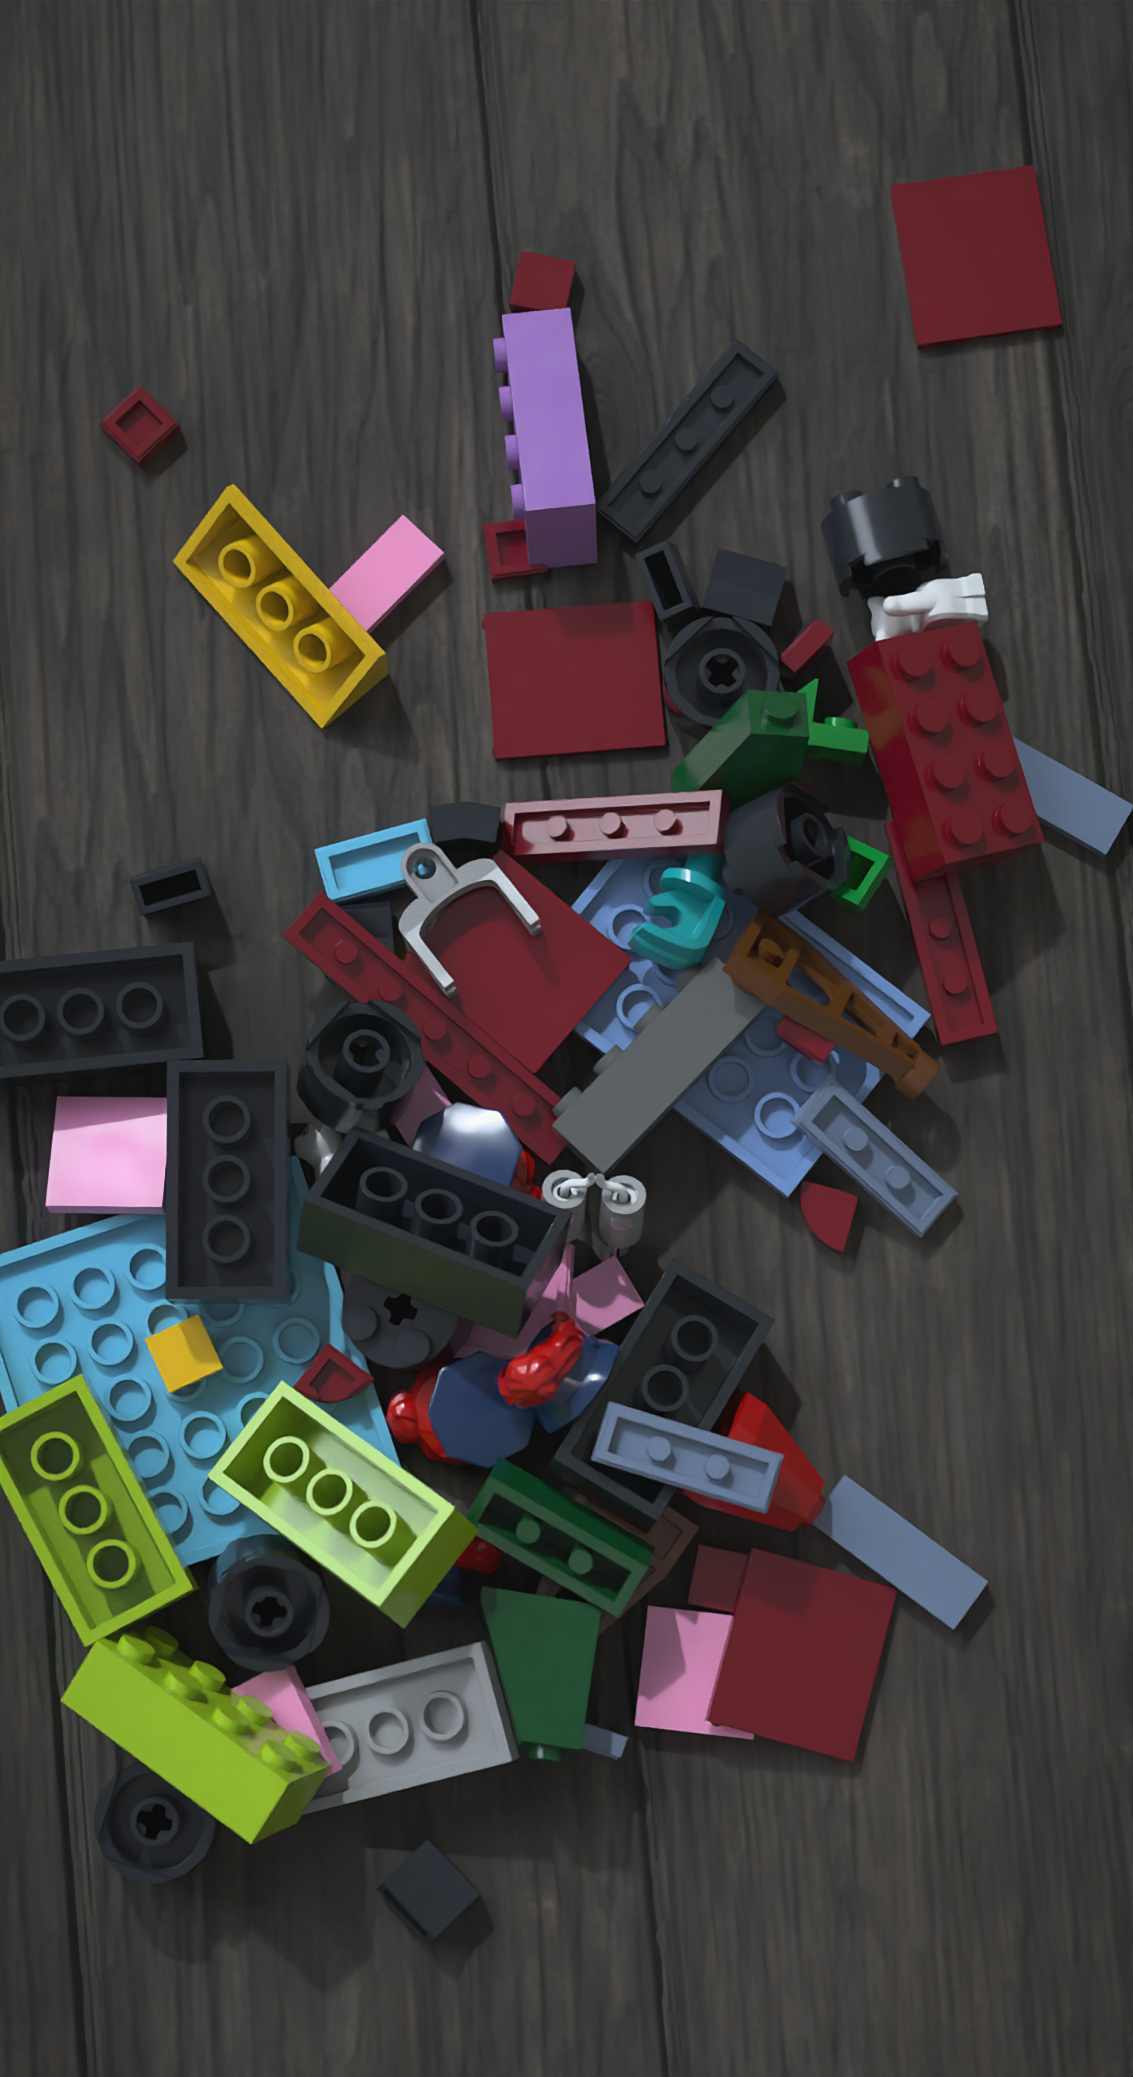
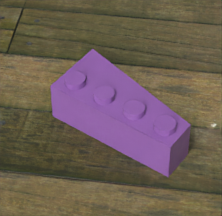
M570 308L502 315L504 338L493 339L496 373L507 372L509 386L499 387L502 422L513 420L514 435L504 436L508 470L518 469L520 484L510 485L514 520L524 519L529 565L544 563V565H547V568L597 563L596 503Z

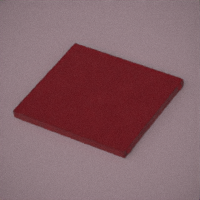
M1022 165L1016 168L906 184L898 183L890 186L889 192L916 348H929L937 345L1047 329L1054 330L1062 326L1034 165Z
M652 600L484 614L482 628L485 630L494 737L492 753L495 755V761L665 748L667 734L664 731L654 619L656 609L653 606Z
M500 849L490 859L497 864L540 918L542 932L532 937L497 888L493 886L478 887L459 896L422 939L453 979L458 993L448 999L413 950L405 955L403 962L535 1075L543 1070L546 1061L619 976L629 970L633 959Z
M750 1547L705 1721L710 1722L715 1727L722 1725L833 1756L840 1762H853L898 1589L892 1588L887 1583H874L770 1553L762 1547Z

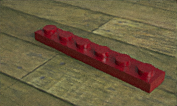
M320 891L286 930L282 938L358 1003H368L369 999L381 1000L403 1011L419 1030L424 1060L478 1107L502 1111L518 1140L543 1163L550 1166L566 1147L552 1133V1124L558 1119L552 1113V1110L560 1102L561 1098Z

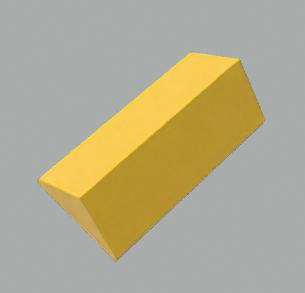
M234 484L226 487L177 554L173 563L321 728H324L389 674L386 653Z

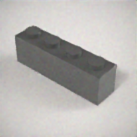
M717 956L705 967L699 964L698 966L688 968L674 984V987L680 993L665 1008L655 1003L634 1025L633 1028L639 1035L624 1051L617 1044L614 1045L592 1069L599 1077L583 1093L575 1086L552 1110V1113L558 1118L552 1124V1133L596 1175L602 1174L605 1179L763 1015L767 1004L757 996L747 995L738 989L731 977L722 971L725 964Z

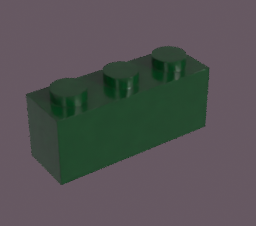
M499 1457L466 1515V1518L479 1530L476 1534L478 1537L618 1618L646 1573L655 1546L502 1457Z

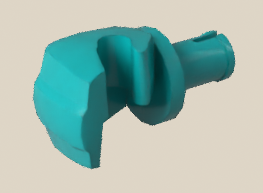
M725 853L689 855L684 868H668L664 870L659 882V886L664 893L652 896L646 902L643 914L654 917L664 916L671 921L672 927L663 929L648 922L637 925L632 930L627 945L637 954L667 968L684 970L701 964L711 946L726 908L728 895L716 883L726 859Z

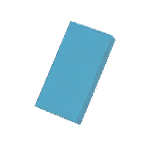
M426 818L314 849L328 898L339 906L408 886L401 872V859L405 851L417 843L433 844ZM420 864L417 877L429 879L435 874L436 869L433 867H423Z

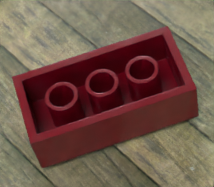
M976 621L878 640L846 662L914 882L1012 860L1045 841Z

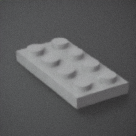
M488 1639L305 1688L342 1770L324 1778L302 1815L511 1762L520 1758Z

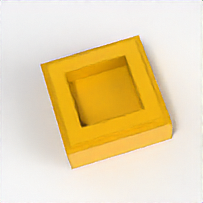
M199 1314L144 1339L170 1394L225 1369Z

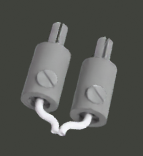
M558 1170L551 1173L544 1180L541 1200L572 1212L566 1244H570L571 1241L575 1240L582 1233L586 1207V1187L593 1185L595 1181L603 1189L599 1217V1234L603 1241L609 1245L611 1254L617 1255V1248H620L619 1256L625 1255L629 1247L636 1244L641 1238L646 1205V1190L636 1178L623 1175L606 1181L602 1174L595 1175L594 1173H589L587 1178L583 1179L577 1173L569 1170Z

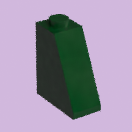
M747 690L672 771L670 793L723 790L730 799L729 812L779 786L799 781L809 741L806 693Z
M482 1586L478 1611L485 1637L490 1645L517 1749L530 1751L529 1760L542 1764L565 1765L566 1757L577 1759L581 1750L601 1607L590 1603Z

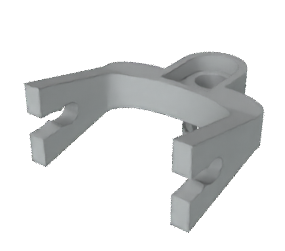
M425 842L411 846L403 854L400 864L404 881L417 899L402 914L399 921V930L402 937L448 999L458 993L455 983L421 940L426 925L448 903L475 888L493 886L499 890L532 937L542 932L540 918L493 860H474L456 870L439 847ZM422 864L423 867H433L436 869V872L429 879H420L417 877L419 872L418 866Z

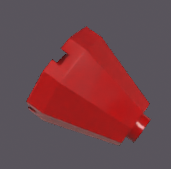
M736 1389L730 1396L710 1433L784 1455L767 1514L677 1487L676 1491L701 1506L793 1532L800 1524L805 1527L810 1526L819 1516L825 1505L826 1497L821 1495L825 1481L770 1408L750 1393Z

